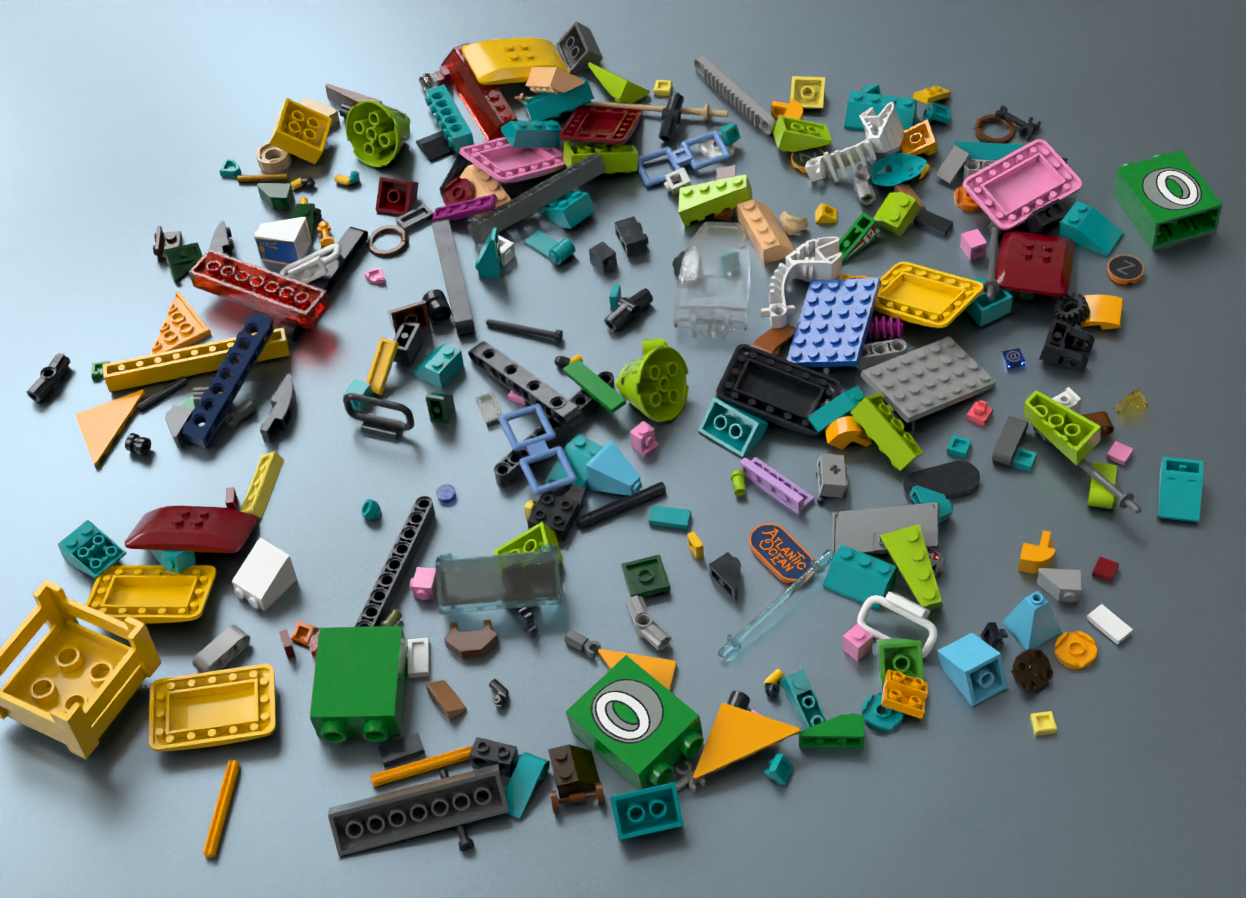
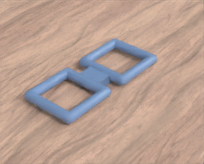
M715 130L683 141L681 143L682 148L676 151L666 147L638 157L637 170L645 186L651 187L665 182V175L667 174L649 179L642 163L666 154L675 171L688 164H691L694 170H699L730 159L731 154L719 132ZM714 138L722 155L697 163L689 146Z
M541 404L522 408L499 417V422L514 451L527 450L529 456L520 459L519 464L535 495L577 482V477L563 448L558 446L548 449L545 443L555 439L556 434ZM536 412L546 434L518 443L508 421ZM557 455L568 477L539 487L528 464Z

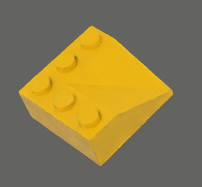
M286 97L279 110L269 144L316 164L323 152L332 118Z

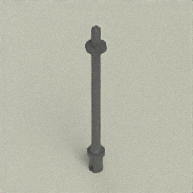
M990 219V225L988 226V233L991 235L988 280L983 286L987 298L993 299L999 291V283L995 280L998 236L1002 233V229L998 228Z
M1033 426V430L1037 432L1041 437H1043L1044 442H1046L1047 444L1052 443L1035 426ZM1084 459L1078 464L1119 499V507L1123 509L1128 507L1136 514L1141 512V508L1133 501L1134 495L1127 492L1124 494Z

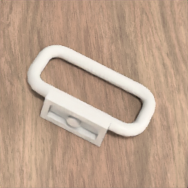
M337 243L331 244L287 265L280 271L278 281L282 284L292 281L295 287L298 288L327 274L328 270L325 265L339 257L341 245ZM333 252L332 254H330L329 256H327V257H325V258H323V259L320 258V257H322V256H324V255H327V254Z
M890 591L886 598L874 595L866 599L858 614L857 624L873 635V638L876 640L892 639L867 626L865 623L871 606L876 603L928 629L929 637L922 649V658L929 655L938 636L935 625L925 619L928 617L930 610Z

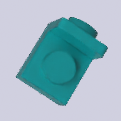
M932 102L923 112L924 121L928 120L930 123L932 119H935L938 122L948 124L951 120L950 108Z

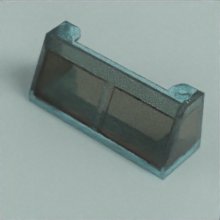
M552 544L542 545L541 549H538L536 552L458 559L452 556L451 553H445L436 559L439 615L562 603L558 546L553 547Z

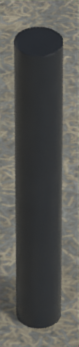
M182 376L137 404L140 411L187 383L186 378Z

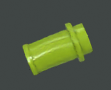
M734 470L730 476L731 481H733L734 494L737 496H742L747 492L744 481L746 475L742 470Z

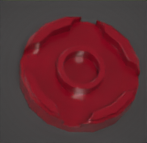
M467 178L452 180L445 188L446 192L445 195L443 194V201L445 205L473 199L475 194L474 185Z

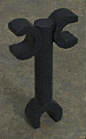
M1003 105L995 113L996 118H1005L1021 127L1018 135L1026 133L1027 140L1031 138L1033 131L1038 130L1041 125V121L1036 124L1032 123L1033 117H1030L1028 123L1010 114L1007 107Z
M508 592L502 594L500 597L504 600V607L506 609L509 608L524 623L523 629L525 631L528 630L530 637L537 634L538 630L534 625L533 614L531 612L528 613L526 607L521 609Z

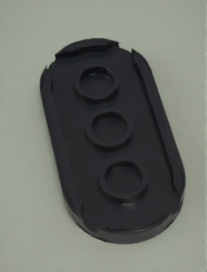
M953 461L909 474L904 480L903 492L905 497L912 503L913 500L909 493L914 486H920L944 494L946 499L949 500L974 492L979 485L980 473L969 462Z

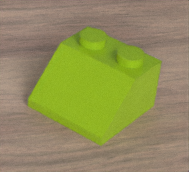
M903 192L889 193L873 219L882 228L902 237L920 207L915 198Z

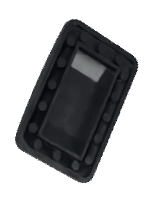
M740 344L736 347L718 384L716 396L740 410L771 423L810 436H819L823 431L818 433L807 417L839 396L842 386L838 380L750 345Z

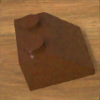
M425 300L388 311L395 336L403 321L420 324L421 330L431 328Z

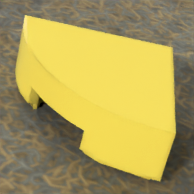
M529 500L525 504L526 519H529L537 504L536 501Z

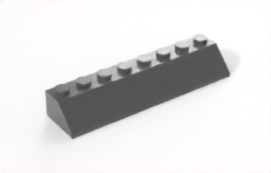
M499 764L331 807L327 815L338 856L507 813L509 812Z

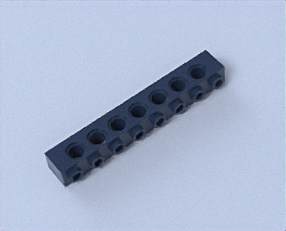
M254 311L250 317H247L243 330L237 334L236 342L229 348L227 357L220 363L216 376L212 377L208 390L202 394L201 402L198 407L194 408L191 419L183 427L182 433L186 441L207 448L276 327L272 318Z

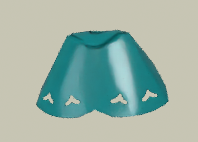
M907 153L886 156L873 165L871 179L876 185L893 186L919 175L925 168L927 160ZM887 165H890L892 171L889 173L885 171Z

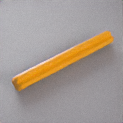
M472 746L370 775L372 785L376 787L470 759L469 754Z
M229 760L227 763L203 850L204 857L214 858L217 852L240 764L236 760Z

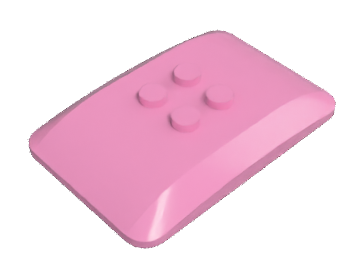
M506 137L460 149V154L502 183H517L544 176L566 167L563 161L564 153L557 148H513Z
M1036 139L970 175L964 180L963 187L998 228L1010 230L1026 222L1027 217L1033 211L1058 198L1062 202L1079 191L1082 187V181L1045 140Z

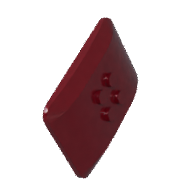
M578 106L559 133V138L573 143L620 146L627 142L634 133L641 119L642 111L600 106Z
M1006 231L1001 242L995 281L999 283L1000 289L1058 297L1066 296L1070 283L1075 241L1066 237Z
M160 507L144 514L125 540V547L142 550L234 553L242 548L258 520L255 515L224 507Z

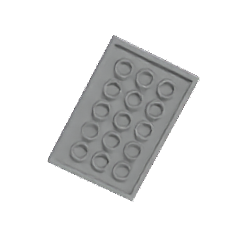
M950 337L861 372V377L877 393L882 392L885 402L890 404L893 410L906 423L992 389L997 383Z

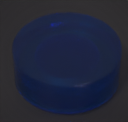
M449 484L438 487L436 490L438 501L445 504L454 501L456 498L455 488Z

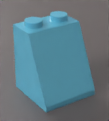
M970 633L937 651L941 668L972 706L1008 688L1001 653L975 634Z

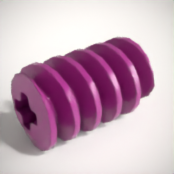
M875 316L873 321H870L867 332L869 339H872L874 334L877 339H880L881 334H883L884 340H887L889 335L892 340L895 339L896 335L902 340L903 322L901 323L899 317H897L895 322H893L892 317H889L888 322H886L885 316H882L881 320L878 321V317Z

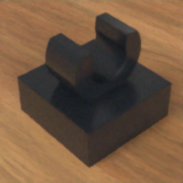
M988 622L980 634L982 640L995 650L998 645L1004 643L1002 639L1008 637L1006 630L998 629L996 622Z

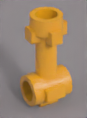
M320 222L317 228L318 233H322V239L319 240L321 249L335 243L333 236H329L328 231H331V227L328 222Z

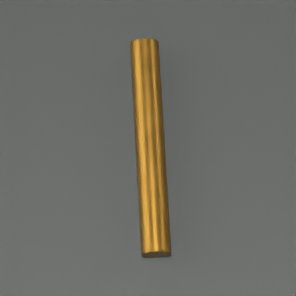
M288 174L238 176L237 179L238 182L289 180Z

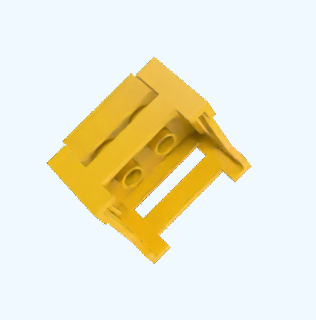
M44 580L33 593L37 606L0 649L1 676L46 622L49 631L0 689V719L4 720L6 717L20 722L66 744L70 752L87 759L98 746L100 736L146 677L150 678L162 662L145 623L129 616L124 620L125 622H122L66 597L61 586ZM77 618L129 640L131 647L80 625Z

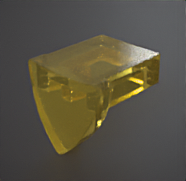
M1136 388L1114 407V410L1120 414L1131 404L1136 408L1145 410L1148 404L1144 395Z

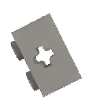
M820 454L817 463L819 496L842 498L845 490H848L849 479H846L848 466L847 463H844V455Z

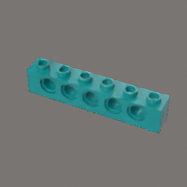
M445 85L426 90L427 107L429 106L431 114H434L436 123L438 122L440 130H443L444 137L448 140L449 146L453 147L457 153L463 147L474 145L473 134Z

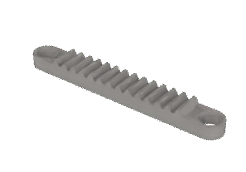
M704 56L694 59L696 71L704 77V82H707L708 86L711 85L715 92H719L723 99H727V103L734 106L735 110L738 109V113H742L743 117L746 116V120H750L751 124L754 123V127L761 128L768 135L773 133L776 121L770 114Z

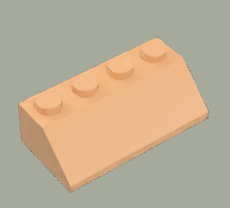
M532 67L525 86L529 87L531 92L537 94L553 93L557 95L584 84L585 80L556 67Z
M475 164L467 166L459 177L461 179L467 178L474 185L475 194L473 199L496 194L498 200L495 209L511 200L499 182ZM489 212L476 214L474 216L476 219H479L480 217L486 215Z
M754 199L737 204V219L764 265L784 259L790 253L796 251L769 206Z

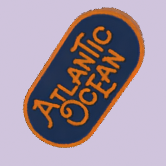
M766 523L755 527L751 531L749 536L751 551L780 581L787 584L789 582L795 583L796 585L805 583L812 577L814 570L812 556L783 527L777 524Z

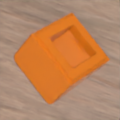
M297 621L291 640L310 646L319 633V628L302 621Z

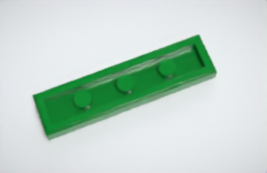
M578 359L563 368L565 375L611 414L626 405L625 398Z

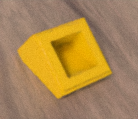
M821 203L815 211V222L836 223L837 209Z

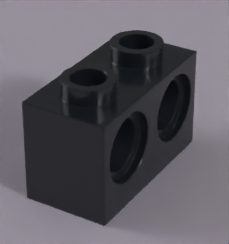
M1058 198L1033 211L1027 217L1024 224L1031 233L1039 234L1059 223L1068 211Z
M476 737L469 754L472 768L481 769L499 764L501 775L510 778L516 768L515 762L519 756L516 746Z

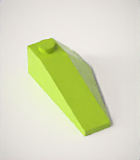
M588 63L595 76L607 92L615 97L614 101L618 103L627 102L632 104L650 93V90L630 82L595 64Z

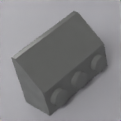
M577 21L556 44L570 74L591 70L588 66L589 62L598 65L603 59L591 30Z

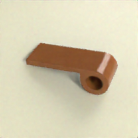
M788 324L782 328H771L757 338L752 347L780 357V346L794 337L796 328Z

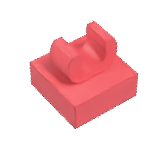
M982 400L979 403L975 402L967 414V419L985 426L993 414V408L988 407L987 402Z

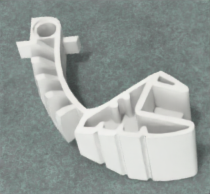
M894 102L888 103L878 116H876L873 107L859 115L865 130L866 139L841 151L836 150L835 153L829 154V152H825L823 156L807 161L805 169L810 181L825 179L827 172L831 171L834 181L838 182L839 178L836 169H841L844 178L848 177L846 166L851 165L854 173L858 171L855 163L861 161L863 167H866L865 158L870 157L874 161L876 160L875 153H885L900 146L904 138V130Z
M839 237L817 238V240L806 241V243L797 248V251H793L786 256V265L782 263L778 265V269L774 271V276L771 277L769 308L761 309V318L770 317L772 329L786 326L787 315L795 314L794 305L786 306L784 297L792 279L797 278L810 282L814 280H837L841 276L842 253H839Z

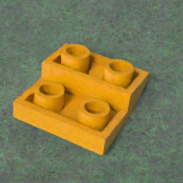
M1111 295L1084 296L1090 308L1089 318H1085V322H1080L1081 327L1100 325L1102 330L1121 327L1123 298Z
M888 669L883 687L881 706L922 719L925 713V699L928 695V682L920 678L904 675L900 671Z

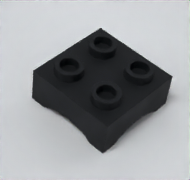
M549 493L541 494L527 520L528 529L543 522L555 532L556 538L565 541L573 521L580 512L579 502Z

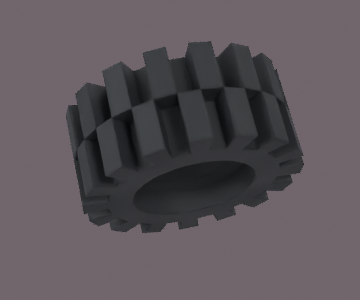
M1072 293V296L1067 294L1066 298L1062 296L1060 298L1061 301L1057 300V305H1054L1053 310L1057 320L1072 324L1071 327H1075V324L1079 326L1081 321L1085 322V318H1089L1090 308L1085 297L1079 293L1077 296L1075 293Z

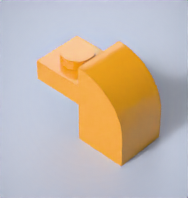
M792 99L790 103L773 101L771 104V116L776 119L781 115L803 120V107L799 102Z
M854 416L836 419L825 428L827 443L842 450L852 441L868 447L872 441L867 436L866 430L855 422Z
M1043 530L1040 546L1023 543L1018 571L1038 573L1039 568H1051L1056 549L1052 548L1054 540H1050L1051 531Z

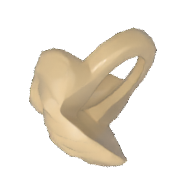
M786 211L780 215L779 219L789 236L799 234L808 226L807 218L795 217L787 214Z

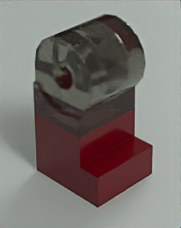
M446 65L440 66L439 71L430 74L425 73L420 76L419 83L425 92L428 89L445 85L446 88L452 86L450 72Z

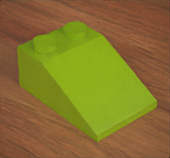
M779 115L773 131L777 148L783 152H797L832 143L827 125Z
M543 522L494 550L501 581L502 570L517 562L521 563L528 576L548 572L563 563L556 534Z

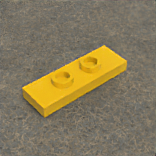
M933 86L914 92L912 98L928 104L950 97L951 91L939 86Z
M380 337L366 383L371 385L372 393L383 394L399 345L396 341Z

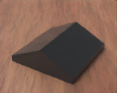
M443 130L416 141V144L430 162L455 152L454 148L449 146L448 140L445 139Z

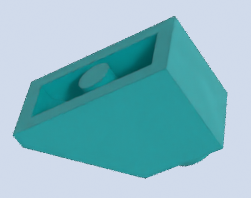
M914 486L909 493L915 504L939 502V523L948 519L954 512L952 503L946 499L944 494L920 486Z

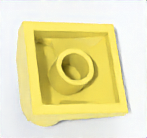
M792 76L790 100L799 102L803 109H823L825 77Z

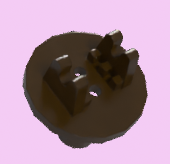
M1026 649L1015 658L1011 672L1020 688L1026 691H1038L1052 679L1053 670L1051 669L1048 657L1042 650Z

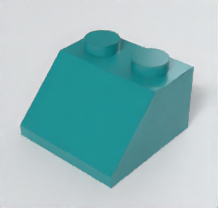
M447 343L435 348L412 373L437 387L443 388L464 365L462 352L460 349Z

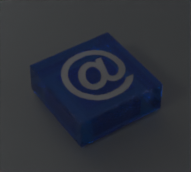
M1020 348L1001 352V357L1007 369L1025 366V359Z

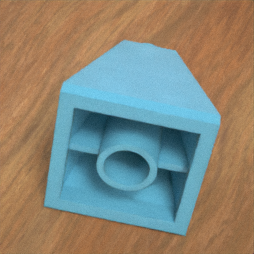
M611 440L586 464L588 489L592 491L632 496L642 488L640 475Z
M1039 591L1025 597L1003 621V625L1025 650L1036 649L1062 634L1049 602Z

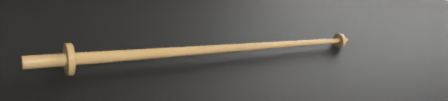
M520 93V96H515L514 98L519 99L520 103H522V101L532 97H525L524 93ZM591 101L588 106L662 112L663 108H666V106ZM705 104L704 109L681 108V114L703 115L704 121H708L709 116L728 117V111L710 109L709 104Z

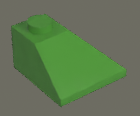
M900 638L876 640L882 686H884L888 669L900 671L904 675L924 680L922 643L920 640Z

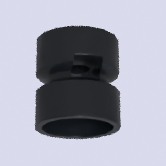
M430 290L423 296L422 301L425 300L429 319L433 323H442L451 317V308L445 294L441 290Z

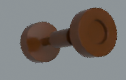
M602 782L595 783V793L585 794L581 792L569 794L570 797L558 798L557 790L550 791L553 813L560 812L559 803L570 801V803L586 801L585 798L597 797L598 805L605 804Z

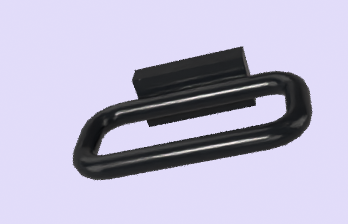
M348 393L343 397L347 414L356 420L363 421L361 426L362 432L396 440L401 430L408 431L414 427L415 422L412 411L403 404L356 393ZM351 400L400 411L406 416L407 423L370 413L367 415L356 412L352 408Z

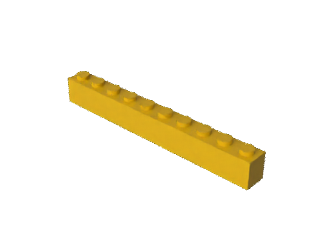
M284 328L273 331L256 362L290 355ZM236 337L103 364L104 380L109 392L181 378L182 376L186 377L219 369L220 363L226 359L229 348L236 342Z

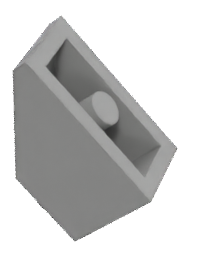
M1039 568L1037 584L1056 600L1068 603L1080 601L1081 570Z

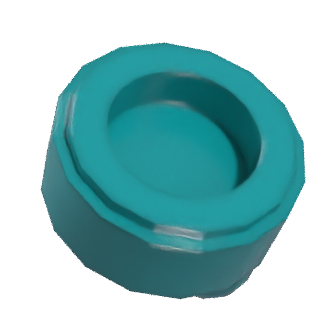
M368 499L362 507V517L373 520L379 519L381 508L378 503Z

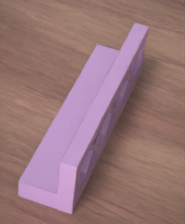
M755 457L751 461L744 458L740 461V470L745 473L746 479L797 514H800L814 501V496Z

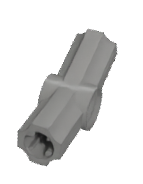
M865 160L867 166L863 167L860 162L857 168L858 172L854 175V191L858 194L861 203L870 205L875 201V194L870 183L873 164Z
M637 595L630 597L626 601V606L634 623L636 634L640 638H645L657 650H664L671 641V636L653 621V617L649 613L643 597Z

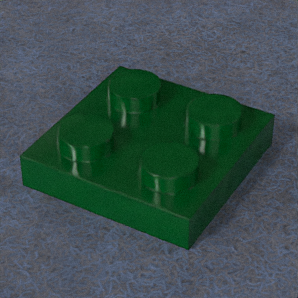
M660 554L621 564L630 597L636 595L645 597L671 590Z

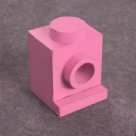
M641 422L630 431L631 446L642 455L646 456L658 446V443L655 441L654 428L646 422Z

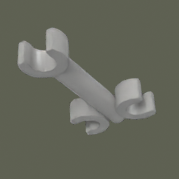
M685 761L686 771H681L678 767L676 768V775L681 778L675 782L677 791L689 784L690 791L696 793L697 790L694 784L700 783L704 787L705 779L701 777L697 781L693 780L695 772L692 770L691 764Z

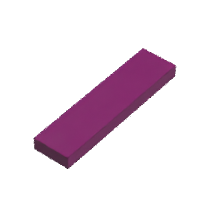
M496 194L435 208L432 221L447 218L451 221L495 210L498 197Z

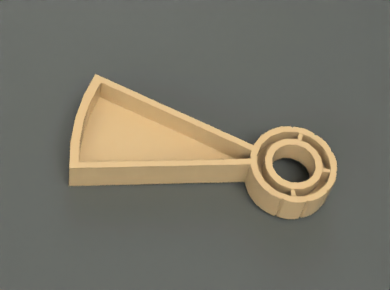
M303 98L302 105L332 118L330 127L340 121L338 111L315 100ZM269 142L260 146L256 152L258 165L266 173H279L287 169L291 164L290 153L270 145Z

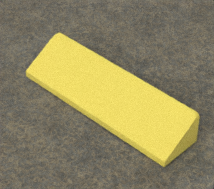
M274 451L261 456L240 510L257 516V519L263 517L284 461L277 452Z

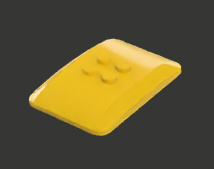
M541 38L493 39L467 44L462 47V53L479 83L484 85L527 82L532 67H556L570 73L554 44L549 40Z
M899 262L880 278L881 285L874 311L894 318L899 317L900 320L923 326L944 328L984 291V286L978 281L909 262Z
M112 565L97 577L85 605L122 622H125L124 620L128 616L143 623H174L195 620L201 617L216 577V569L210 565H192L181 573H176L164 569L162 565Z
M269 664L162 678L151 684L149 745L154 751H176L231 744L265 737L272 734L276 729L275 672Z

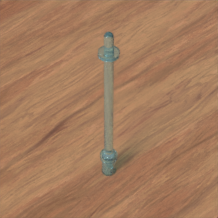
M827 549L819 558L813 559L810 562L811 568L735 636L729 634L727 636L728 643L718 651V655L724 657L733 648L740 650L742 646L740 642L810 578L815 574H822L825 571V568L831 563L835 555L834 552Z

